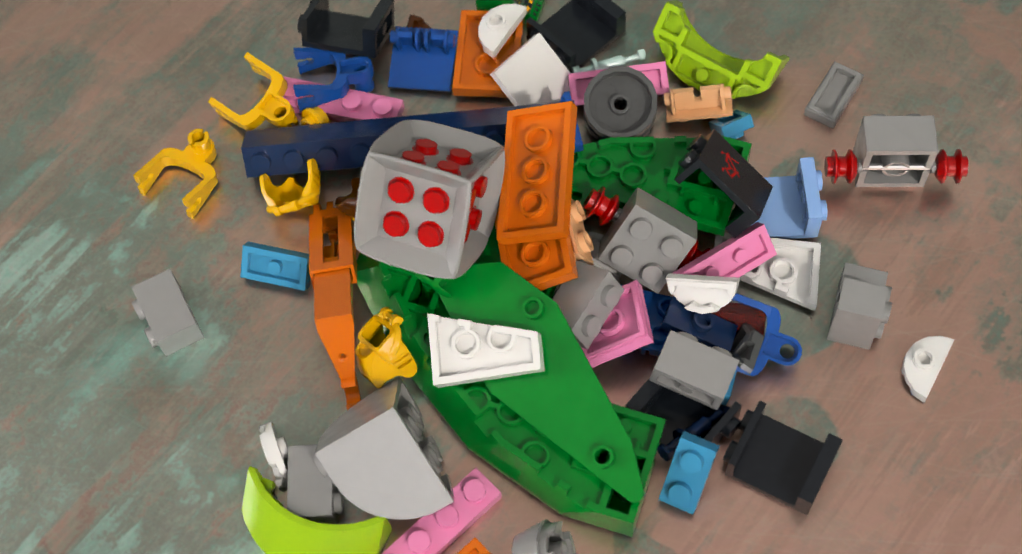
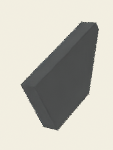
M745 322L736 332L730 353L732 357L740 360L738 366L748 374H751L764 336L752 325Z

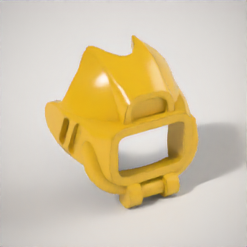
M315 159L307 160L308 182L305 187H302L294 177L287 178L281 186H274L268 174L260 175L261 192L268 204L266 207L268 213H273L278 217L285 213L318 204L321 173Z
M383 307L378 314L372 316L358 333L360 342L355 349L356 362L360 373L378 389L382 388L388 380L396 376L411 378L417 372V364L402 341L400 325L404 320L398 314H392L393 311L389 307ZM383 326L390 330L387 337L383 332Z

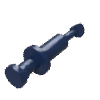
M726 405L721 406L711 416H702L684 430L680 428L673 431L674 439L666 445L663 443L659 445L657 450L663 460L670 461L675 454L680 437L684 431L700 437L710 430L712 422L724 416L730 407Z

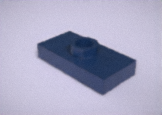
M673 296L660 326L661 330L670 333V330L676 333L686 332L696 337L699 343L711 348L721 347L731 352L738 325L712 313L700 314L688 311L684 308L685 305L679 302L676 297Z

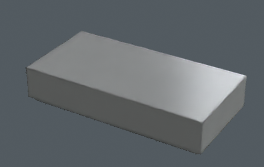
M834 61L806 106L804 115L834 129L862 83L864 74Z

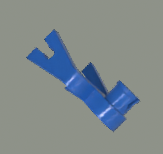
M294 48L296 60L313 58V60L298 62L300 74L329 64L337 67L336 78L330 85L294 84L295 96H305V98L298 99L300 111L345 97L351 84H354L355 90L367 93L371 92L375 87L372 79L374 76L373 64L368 57L346 58L345 53L315 48Z
M736 293L731 301L760 310L767 317L765 337L751 374H748L739 366H737L736 371L749 376H756L764 369L768 360L784 366L797 363L802 355V347L795 338L779 333L781 325L779 310ZM783 345L793 347L794 355L791 358L781 356L780 348Z

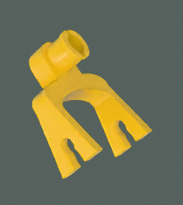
M248 52L244 55V58L251 64L250 67L253 71L271 80L267 92L259 103L248 113L238 115L213 97L208 101L216 109L215 111L219 116L246 131L256 129L265 120L278 128L291 127V123L295 126L298 124L294 108L288 100L283 98L287 90V82L284 77Z
M201 128L194 129L188 134L189 144L183 151L176 148H164L133 175L135 181L139 183V192L143 195L147 194L166 166L182 167L200 176L203 180L182 199L184 206L188 207L186 210L187 215L192 219L195 218L218 183L215 169L211 166L217 155L215 145L210 139L209 133L207 131L203 133Z

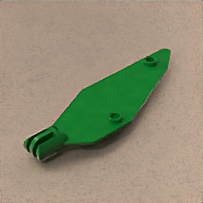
M502 262L473 264L465 274L455 279L434 278L433 281L429 276L409 271L439 294L451 319H464L475 323L493 326L500 325L535 331L541 334L545 371L486 380L484 383L489 392L629 502L639 503L643 500L645 492L633 442L559 305ZM608 451L610 453L609 461L601 464L599 462L600 454Z

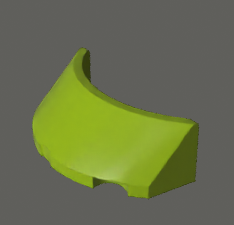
M678 0L666 2L653 30L655 42L659 43L668 67L688 86H693L700 90V86L724 83V86H731L732 98L759 94L769 90L790 59L786 55L777 56L772 52H767L760 60H744L729 56L711 46L697 33L685 13L682 2Z
M249 466L241 511L249 533L265 554H382L392 531V527L386 517L377 516L351 524H325L304 519L285 509L282 503L276 500L273 495L275 483L263 478L257 468Z

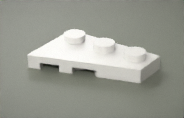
M725 233L724 236L716 235L714 248L732 236L729 233ZM770 237L777 255L739 277L740 280L815 311L818 299L821 243Z
M427 313L433 385L437 388L545 371L542 338L538 332L500 325L493 326L475 323L464 319L445 318L440 315Z

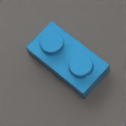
M248 241L243 245L240 277L305 291L310 287L309 254Z
M684 431L680 437L658 500L693 515L697 509L720 446Z

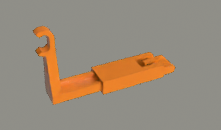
M334 201L326 202V209L323 210L320 203L313 205V214H309V274L314 290V321L317 332L341 379V389L345 391L346 407L348 410L361 401L355 372L352 284L357 283L354 221L350 216L335 207ZM328 233L330 246L323 245V234Z

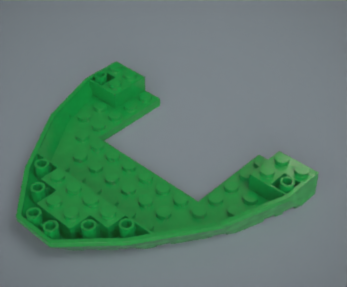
M722 136L749 162L752 143ZM610 137L584 144L583 151L574 153L571 198L574 201L578 200L582 206L593 189L598 191L604 186L605 196L608 198L616 194L619 195V208L622 209L638 187L697 221V230L724 236L726 224L736 205L700 168L680 184L674 180L681 168L678 162L689 152L686 148L696 137ZM495 223L484 251L474 264L501 262L498 241L496 240ZM360 252L356 261V284L372 316L378 314L383 307H389L393 311L392 314H398L403 318L404 321L400 325L402 341L417 364V372L411 379L466 448L560 515L633 537L644 498L639 503L629 502L490 393L484 381L440 388L433 385L427 313L451 318L438 293L408 270L379 262ZM559 285L542 290V292L553 299ZM383 326V332L387 337L390 330ZM612 404L633 442L646 495L666 419ZM608 451L602 452L599 456L601 464L607 463L610 459Z

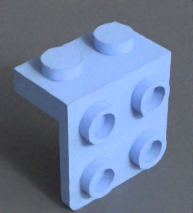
M804 157L799 159L796 176L764 177L773 188L760 219L755 223L764 224L771 238L818 237L822 221L827 220L826 200L820 199L819 193L823 187L821 170H816L814 157Z

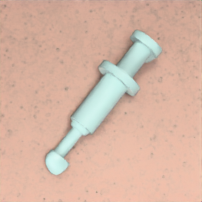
M645 49L637 50L635 55L628 57L618 55L598 62L595 58L590 59V66L583 68L579 66L572 67V73L602 70L614 66L625 67L628 62L638 59L643 60L646 57Z

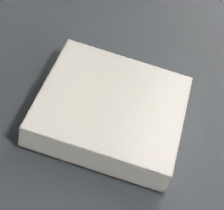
M540 33L530 38L490 74L514 106L559 102L563 93L570 91L568 74L571 73Z

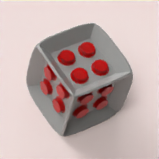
M403 120L393 125L372 144L362 168L354 222L356 249L365 256L379 262L430 277L455 279L465 274L484 251L495 223L505 169L504 147L487 137L430 121Z

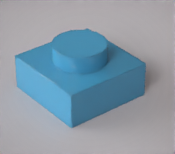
M740 110L733 111V116L721 117L708 122L711 132L715 129L721 136L732 139L742 137L745 130L754 127L751 114Z

